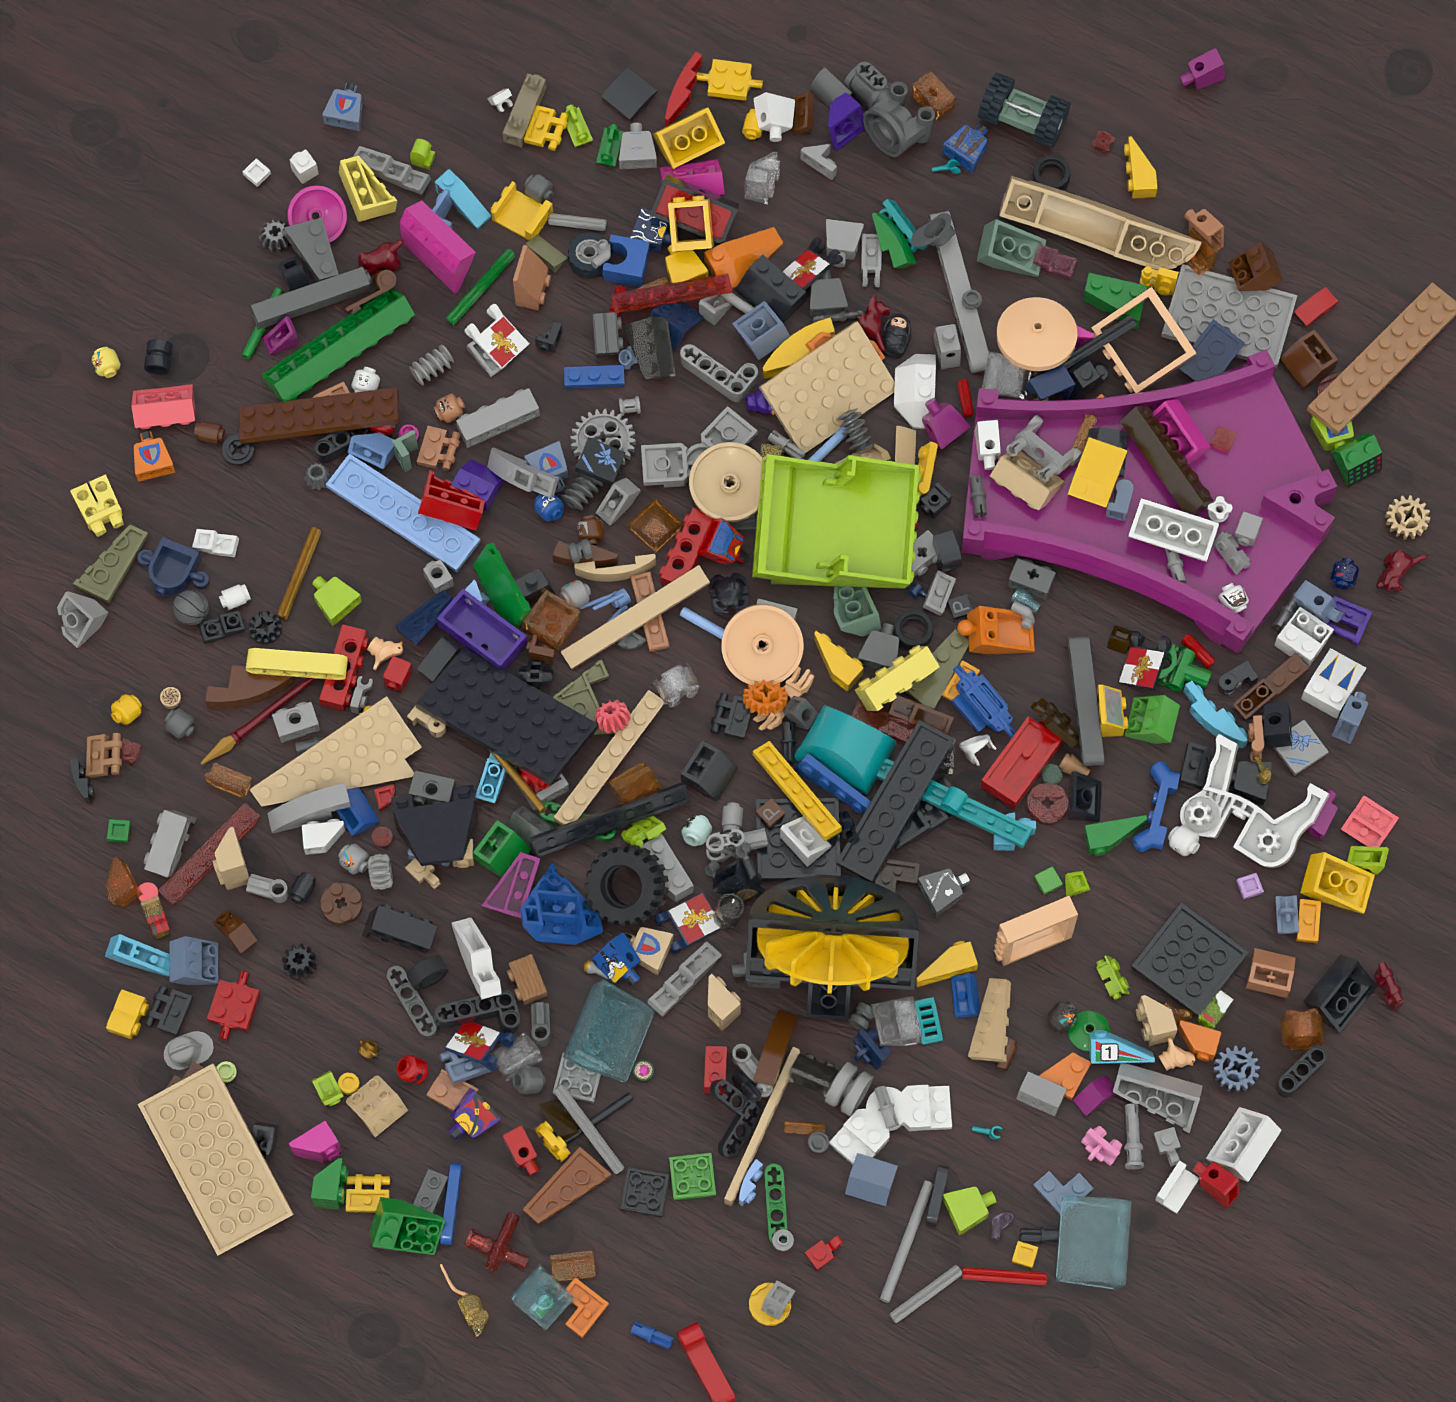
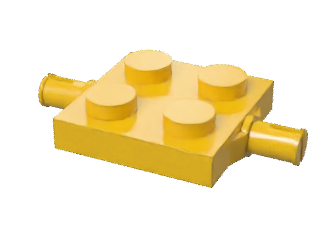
M713 59L712 69L709 74L697 72V80L708 82V96L746 101L750 87L762 89L763 80L751 79L752 64Z

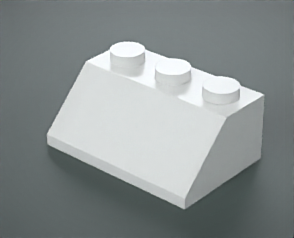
M1239 1107L1206 1159L1211 1163L1216 1162L1236 1178L1249 1182L1278 1137L1281 1129L1269 1116Z

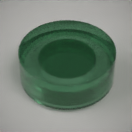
M1055 764L1047 765L1041 774L1042 781L1049 786L1059 784L1062 779V770Z

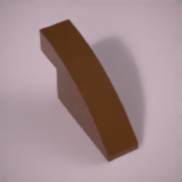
M232 665L228 688L208 686L205 702L207 708L219 709L251 705L277 695L291 686L295 678L293 676L254 674L247 672L245 666Z
M778 1010L763 1048L753 1081L774 1087L785 1062L798 1015Z

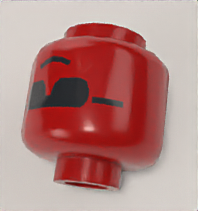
M406 1055L397 1064L398 1077L410 1084L418 1085L428 1076L427 1062L414 1055Z

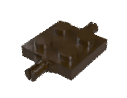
M1041 698L1038 702H1034L1031 705V709L1043 719L1045 726L1071 748L1080 744L1079 736L1076 735L1075 729L1070 724V717L1064 712L1060 713L1054 703H1048Z

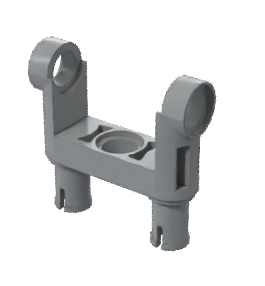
M1036 415L1031 419L1027 427L1016 435L1015 441L1009 444L1006 450L1008 454L1014 450L1011 456H1016L1022 450L1044 467L1038 471L1037 476L1039 479L1045 476L1041 481L1046 482L1053 475L1060 474L1068 466L1071 465L1073 467L1082 457L1083 451L1078 447H1073L1064 456L1060 455L1036 435L1035 432L1044 421L1040 416ZM1038 448L1043 450L1045 456L1038 452Z

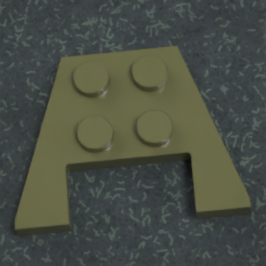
M599 660L593 667L586 670L578 679L567 685L553 698L596 722V708L600 707L590 685L608 679L609 675L603 661ZM598 727L593 735H607V733L601 731Z

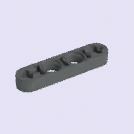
M400 966L391 967L387 971V979L419 1034L425 1039L433 1038L437 1033V1026L434 1023L433 1017L418 992L412 987L404 969ZM392 973H401L400 980L403 983L402 985L399 986V983L395 978L391 979L393 978ZM403 989H411L413 992L412 996L408 999L402 998L401 992ZM414 1006L423 1008V1013L420 1016H414L411 1013ZM424 1018L428 1026L432 1025L430 1033L427 1031L423 1032L424 1025L421 1020Z

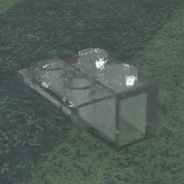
M772 152L749 165L745 179V199L768 204L769 197L773 198L775 180L778 181L780 175L779 167L781 161L778 160V152Z
M913 996L872 1004L881 1046L902 1047L921 1043L922 1034Z

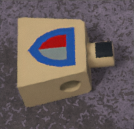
M640 927L637 936L625 932V936L640 958L639 965L659 975L674 940L673 934Z

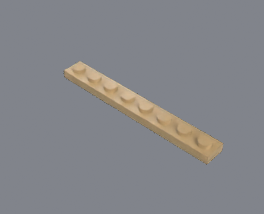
M650 690L647 691L630 714L629 725L624 726L623 731L618 730L555 814L553 819L556 822L565 825L580 818L665 704L664 700Z

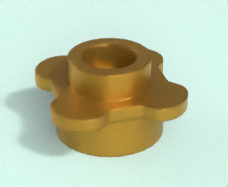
M360 1040L361 1046L358 1051L361 1055L369 1059L379 1055L377 1052L379 1047L374 1041Z

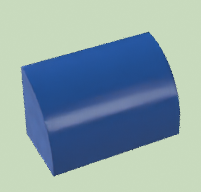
M360 788L347 790L351 807L336 810L352 836L369 830L380 821Z

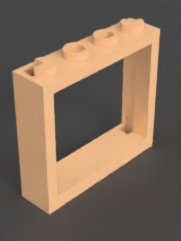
M1152 287L1091 327L1094 331L1093 338L1102 333L1101 329L1149 298L1186 352L1137 385L1109 343L1104 345L1105 349L1102 352L1108 360L1113 359L1116 364L1113 368L1119 377L1122 375L1125 377L1127 382L1124 384L1130 393L1143 392L1197 355Z
M1070 896L1000 924L996 944H994L995 950H993L996 960L998 962L1001 961L1002 965L1006 966L1072 938L1078 913Z

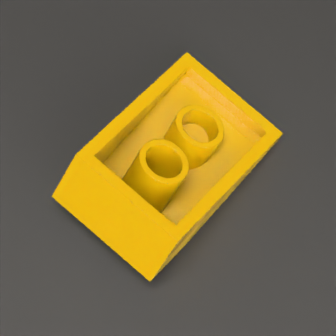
M1089 437L1068 495L1107 508L1127 450Z
M1325 852L1311 854L1300 893L1323 903L1364 914L1375 875Z

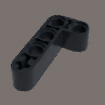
M503 990L501 991L502 994L485 999L477 996L442 1004L435 1010L434 1023L438 1028L445 1029L497 1017L503 1032L515 1033L519 1027L520 1015L513 993ZM501 999H507L510 1002V1004L504 1006L500 1004L499 1001ZM487 1004L490 1009L484 1011L480 1009L479 1005ZM465 1008L469 1011V1014L461 1015L459 1010ZM440 1014H444L447 1019H444ZM509 1018L513 1019L515 1021V1024L507 1025L505 1023V1020Z

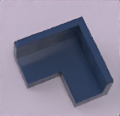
M1061 365L1030 379L1026 386V391L1029 395L1036 393L1040 401L1055 394H1059L1062 400H1069L1075 383L1065 366Z

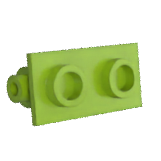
M568 105L566 112H564L569 115L566 128L574 146L577 147L593 141L579 107L576 108L573 105Z
M1104 956L1106 961L1102 959L1096 962V969L1102 980L1111 979V981L1105 983L1110 997L1117 1000L1122 997L1121 993L1130 995L1128 991L1129 984L1125 977H1121L1118 971L1120 966L1115 958L1112 959V957Z

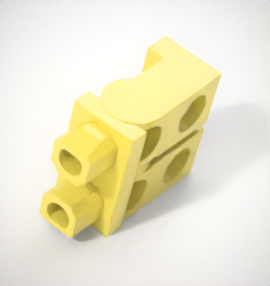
M106 474L89 482L97 501H95L87 483L70 490L89 530H92L97 537L106 533L103 524L111 521L114 528L124 525L123 513Z

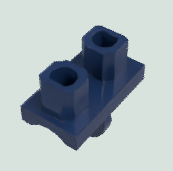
M862 1029L853 1039L856 1045L854 1049L858 1052L854 1058L856 1061L863 1059L866 1064L870 1062L875 1070H877L890 1055L891 1050L885 1044L878 1048L874 1042L879 1037L874 1029L868 1031Z

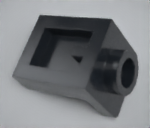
M554 322L552 328H548L545 338L536 336V347L543 352L550 351L555 353L563 333L562 324Z

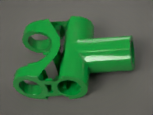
M1172 644L1166 655V658L1170 661V667L1161 670L1157 684L1168 687L1172 691L1181 692L1185 681L1188 683L1193 681L1195 685L1198 684L1206 689L1212 672L1192 664L1195 658V653L1192 650Z

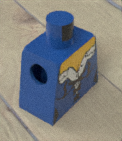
M624 933L612 939L591 959L593 964L614 983L624 977L629 985L632 986L640 979L634 971V968L640 963V958Z

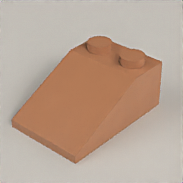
M523 245L513 278L516 306L539 311L540 305L545 302L546 293L544 291L545 287L550 285L551 275H549L548 267L528 246Z

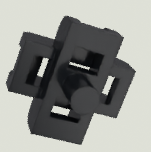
M529 660L528 666L519 667L518 678L524 682H531V686L540 689V682H553V668L545 667V660Z

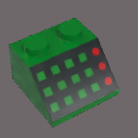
M1364 433L1331 451L1346 487L1382 470V451L1374 434Z

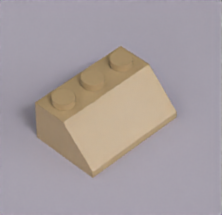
M1014 450L1010 454L1006 453L1001 456L990 477L995 479L998 485L1009 489L1015 497L1022 498L1033 509L1040 510L1045 507L1065 483L1057 475H1053L1046 482L1041 481L1045 476L1039 479L1037 473L1044 467L1022 451L1016 456H1011Z
M230 827L216 849V860L213 861L220 884H225L227 890L246 885L249 880L234 827Z

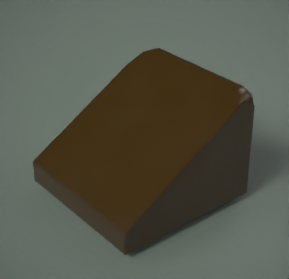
M1115 625L1107 648L1126 654L1133 631Z

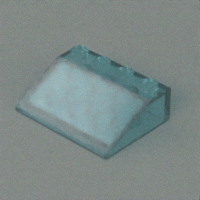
M603 979L592 985L563 1057L584 1069L624 1083L627 1082L655 1010Z
M1062 1196L1056 1281L1116 1290L1126 1285L1131 1201L1103 1197Z

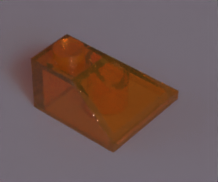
M656 498L627 524V527L655 552L684 526L683 522Z

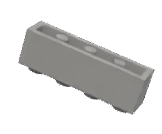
M521 389L508 398L498 399L490 406L480 407L472 414L462 415L456 420L457 429L466 447L469 448L539 417L540 411L530 389Z

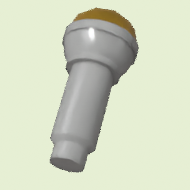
M591 959L584 963V970L588 974L596 973L609 979L593 964Z

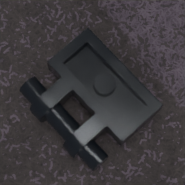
M721 693L719 700L716 701L715 707L717 709L715 716L711 719L712 727L710 732L718 734L720 727H725V736L744 740L751 717L750 708H745L743 697L734 695L733 702H728V695ZM725 710L730 711L728 719L723 718Z
M160 986L158 992H155L153 996L154 1001L151 1009L145 1015L147 1018L144 1025L152 1027L154 1021L157 1020L159 1021L158 1030L178 1036L192 1003L193 996L173 989L169 997L165 995L168 988ZM165 1003L166 1007L163 1014L158 1013L161 1004Z

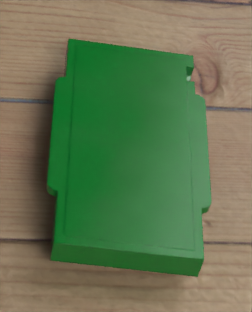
M493 543L487 544L474 563L473 568L479 576L481 585L498 615L519 629L531 611L530 605L525 600L501 558L500 552Z

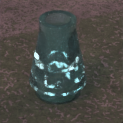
M1018 587L1010 599L1012 603L1017 601L1029 607L1033 614L1041 606L1024 588L1020 589Z

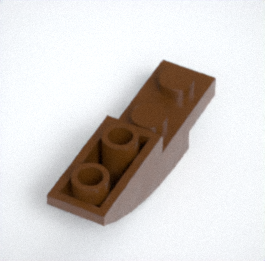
M1295 653L1232 705L1245 720H1248L1264 709L1263 704L1272 703L1292 687L1294 682L1309 670V667Z

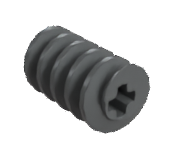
M858 408L847 411L836 418L837 420L844 421L840 428H847V430L842 434L850 435L846 443H853L849 450H856L855 453L874 445L872 441L867 442L871 435L864 434L868 431V427H861L865 420L858 419L862 416L861 412H855Z
M580 473V477L575 479V483L570 485V489L565 491V495H561V499L570 508H577L582 511L584 508L581 502L587 505L589 502L586 497L592 499L594 496L591 491L598 493L599 490L596 485L603 487L604 484Z

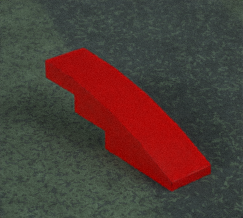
M695 52L675 83L665 114V127L673 124L691 102L690 90L697 83L696 72L702 66V55L698 52Z

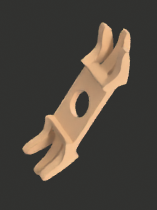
M797 667L791 678L785 682L786 685L784 687L790 698L793 696L801 697L803 693H807L814 679V675L810 674L811 671L809 669L805 671L797 682L801 670L800 667ZM777 710L776 715L772 712L769 716L762 713L760 716L754 717L753 720L760 722L766 719L759 729L761 731L766 728L771 730L782 723L785 715Z

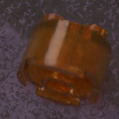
M1309 1009L1306 1012L1289 1010L1280 1019L1282 1045L1284 1048L1287 1045L1290 1047V1050L1304 1051L1310 1050L1314 1044L1319 1043V1046L1325 1043L1322 1016L1317 1009Z

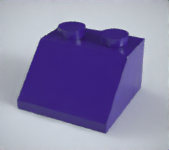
M471 459L460 468L451 485L459 490L464 488L484 499L483 509L488 511L505 480L492 472L488 467Z

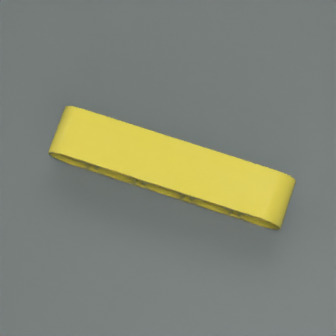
M251 648L248 649L246 671L254 674L343 680L346 678L348 658L339 654Z

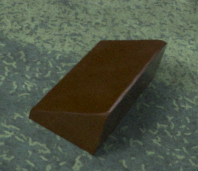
M559 1099L538 1105L557 1137L560 1136L566 1141L579 1133V1130Z

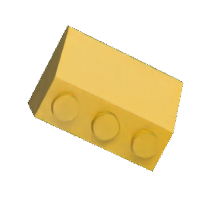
M709 107L703 108L652 134L660 152L672 169L725 143Z

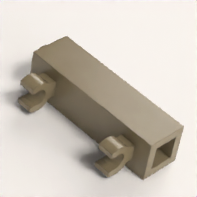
M527 73L504 128V142L522 148L524 137L536 106L540 105L547 89L546 79L542 76Z

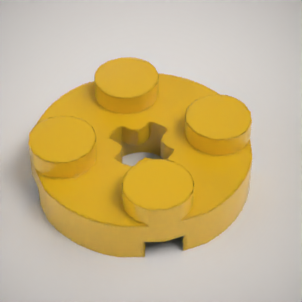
M545 1121L535 1128V1132L539 1138L544 1137L543 1141L545 1143L543 1144L555 1158L560 1159V1162L568 1157L570 1152L566 1148L567 1145L560 1136L556 1137L552 1127Z

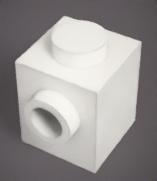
M306 149L295 153L289 159L292 171L302 184L319 174L316 162Z

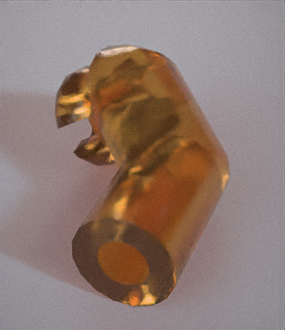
M1169 1001L1163 1004L1172 1010L1175 1022H1180V1020L1188 1022L1193 1016L1192 1011L1187 1008L1175 1009Z

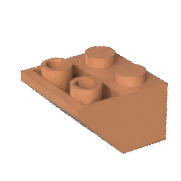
M1254 948L1246 989L1287 998L1291 989L1296 958Z

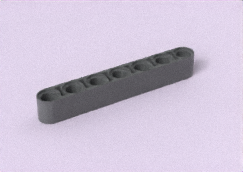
M1089 635L1068 637V653L1082 766L1104 765Z

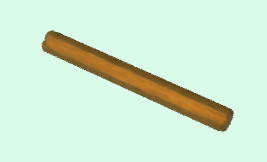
M311 527L277 612V616L281 619H288L321 535L319 528Z

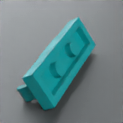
M886 199L883 202L886 209H882L879 213H888V218L895 221L902 234H906L908 237L906 238L907 242L911 244V238L916 232V228L895 201ZM911 244V250L913 253H915L917 249L924 250L926 247H928V244L922 247H914Z

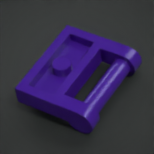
M1334 596L1333 599L1337 609L1343 612L1339 622L1358 630L1355 634L1330 623L1331 619L1327 625L1334 629L1332 633L1353 641V644L1358 645L1372 611Z

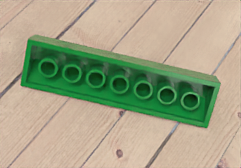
M391 288L362 305V309L349 314L261 375L262 379L282 402L296 400L299 394L309 391L315 383L328 378L331 372L344 367L347 361L360 356L363 350L376 345L379 339L392 334L395 328L408 323L415 313L405 296Z

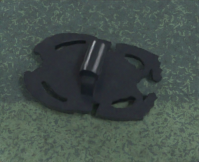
M732 573V576L724 578L721 574H717L710 579L709 594L715 614L728 615L729 612L727 610L729 608L736 609V614L742 609L749 607V586L743 575ZM744 601V605L738 607L740 603ZM717 603H719L724 608H719L717 606Z

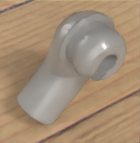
M605 239L597 243L598 255L590 260L594 268L602 265L611 256L610 244Z

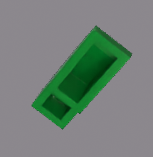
M873 213L872 217L882 252H890L893 267L904 269L916 264L913 252L900 229L885 214Z

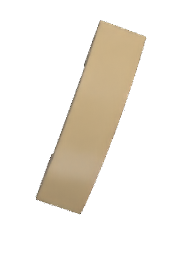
M655 554L635 556V564L595 569V561L574 564L575 575L601 582L630 579V576L645 573L656 565Z

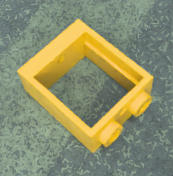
M704 195L693 196V200L677 197L668 203L672 251L706 249L714 246L710 198L705 199ZM703 206L706 239L678 241L675 208Z

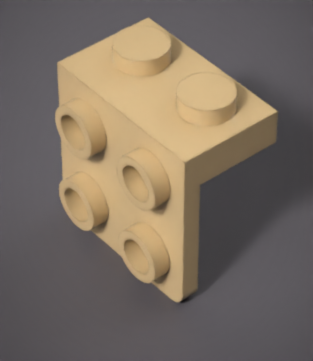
M380 1076L373 1077L346 1100L347 1105L363 1120L374 1137L378 1136L408 1111L400 1097Z

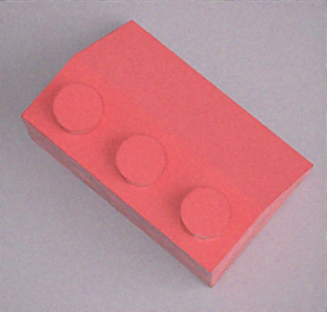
M193 384L133 391L131 406L135 428L149 429L157 425L168 427L175 423L186 425L195 421Z

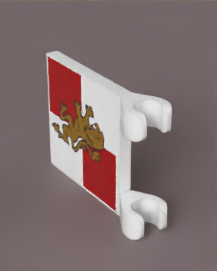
M492 304L487 309V313L496 320L481 334L474 324L467 326L464 331L502 369L525 349L529 343L505 318L496 304Z

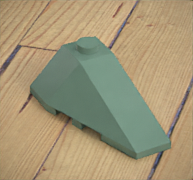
M834 586V617L841 631L863 637L869 635L872 630H881L879 614L866 587Z

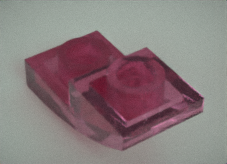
M1039 245L1033 263L1049 272L1071 279L1077 265V259L1059 254L1057 249Z

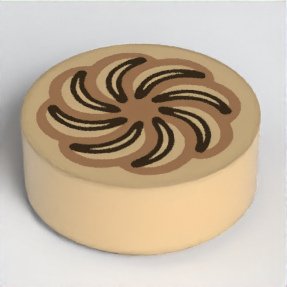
M168 687L161 692L160 700L164 707L173 709L181 703V694L178 689Z

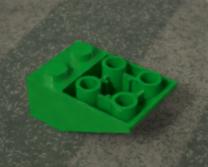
M380 1197L369 1232L372 1246L435 1255L445 1224V1218L403 1200Z

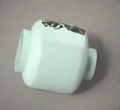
M703 815L690 816L682 829L683 839L691 846L703 845L712 832V826Z

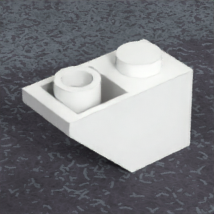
M330 819L325 823L310 821L306 825H302L305 854L326 853L345 832L344 821Z

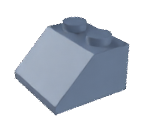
M765 301L732 323L758 360L779 347L790 337L784 324Z

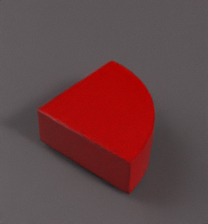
M394 784L374 790L380 811L392 803L391 797L395 796Z

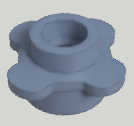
M628 346L627 349L619 353V362L627 370L631 369L634 363L637 364L639 362V357L635 354L633 346Z

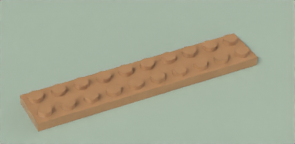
M1432 282L1307 407V411L1338 435L1456 316V301Z

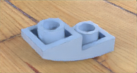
M757 1159L751 1165L743 1180L739 1196V1204L741 1206L746 1202L749 1204L756 1196V1185L752 1181L757 1182L763 1174L761 1171L763 1164Z

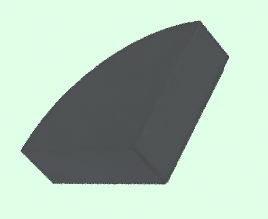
M633 631L618 642V647L626 650L638 649L646 643V639Z

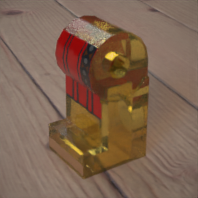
M159 896L140 902L155 940L171 934Z

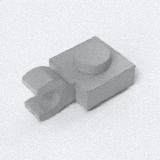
M362 676L358 677L357 687H355L350 704L352 713L359 714L361 708L366 706L367 697L365 692L373 687V680L371 678L367 685H363Z
M1174 1127L1155 1132L1153 1136L1159 1154L1166 1153L1170 1167L1177 1165L1180 1160L1176 1150L1180 1149L1181 1146Z

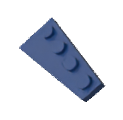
M810 754L804 756L793 768L795 772L846 803L857 813L864 815L871 803L870 800Z

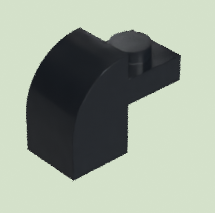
M953 530L933 536L932 544L937 555L938 570L950 572L961 567V553Z

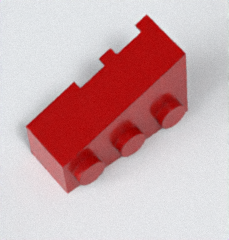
M430 470L423 488L418 513L476 531L483 513L485 500L464 488L462 490L455 488L451 485V481L446 479L444 482L435 477V473Z

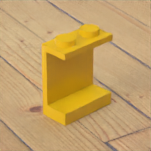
M513 181L509 187L506 186L503 189L500 200L496 201L491 208L492 221L528 241L539 234L547 222L549 214L553 213V204L545 200L543 205L535 202L530 197L517 191L516 183Z

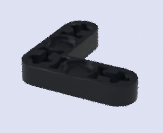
M715 1080L710 1086L711 1095L736 1114L733 1122L719 1142L718 1152L723 1157L734 1158L738 1155L758 1123L762 1111L756 1103L752 1102L728 1081ZM722 1086V1090H724L728 1094L726 1095L724 1093H719L720 1090L718 1089V1087ZM737 1095L740 1102L738 1106L734 1107L732 1105V1098ZM749 1109H752V1111H751V1112L753 1113V1116H752V1117L750 1116V1113L748 1112ZM739 1125H742L744 1128L741 1136L736 1134V1128ZM727 1145H730L731 1152H727Z

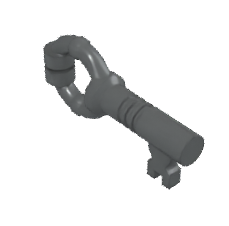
M861 310L849 313L840 311V313L829 315L813 316V322L815 323L830 317L832 322H845L846 319H860L864 312Z

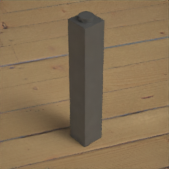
M360 267L251 305V314L257 329L260 330L280 323L286 316H289L291 319L369 292L372 280L368 272L365 273L364 268Z

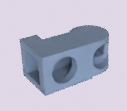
M1123 479L1117 482L1114 494L1116 498L1115 503H1108L1105 517L1121 521L1126 520L1133 493V484L1129 480Z

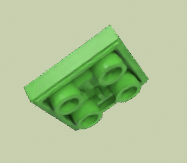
M711 1153L669 1157L674 1200L716 1196Z

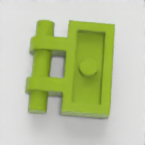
M651 816L632 823L633 827L624 830L621 835L623 840L630 845L642 847V840L659 837L662 834L661 832L666 830V827L662 821Z

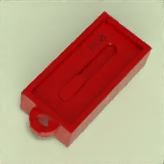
M1028 716L983 777L980 788L1015 810L1061 747L1062 739L1045 726L1044 721L1036 722Z

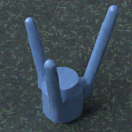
M622 588L619 591L590 601L586 605L579 607V609L593 606V610L612 603L614 608L619 607L620 609L607 621L609 622L628 609L627 604L631 602L627 591Z

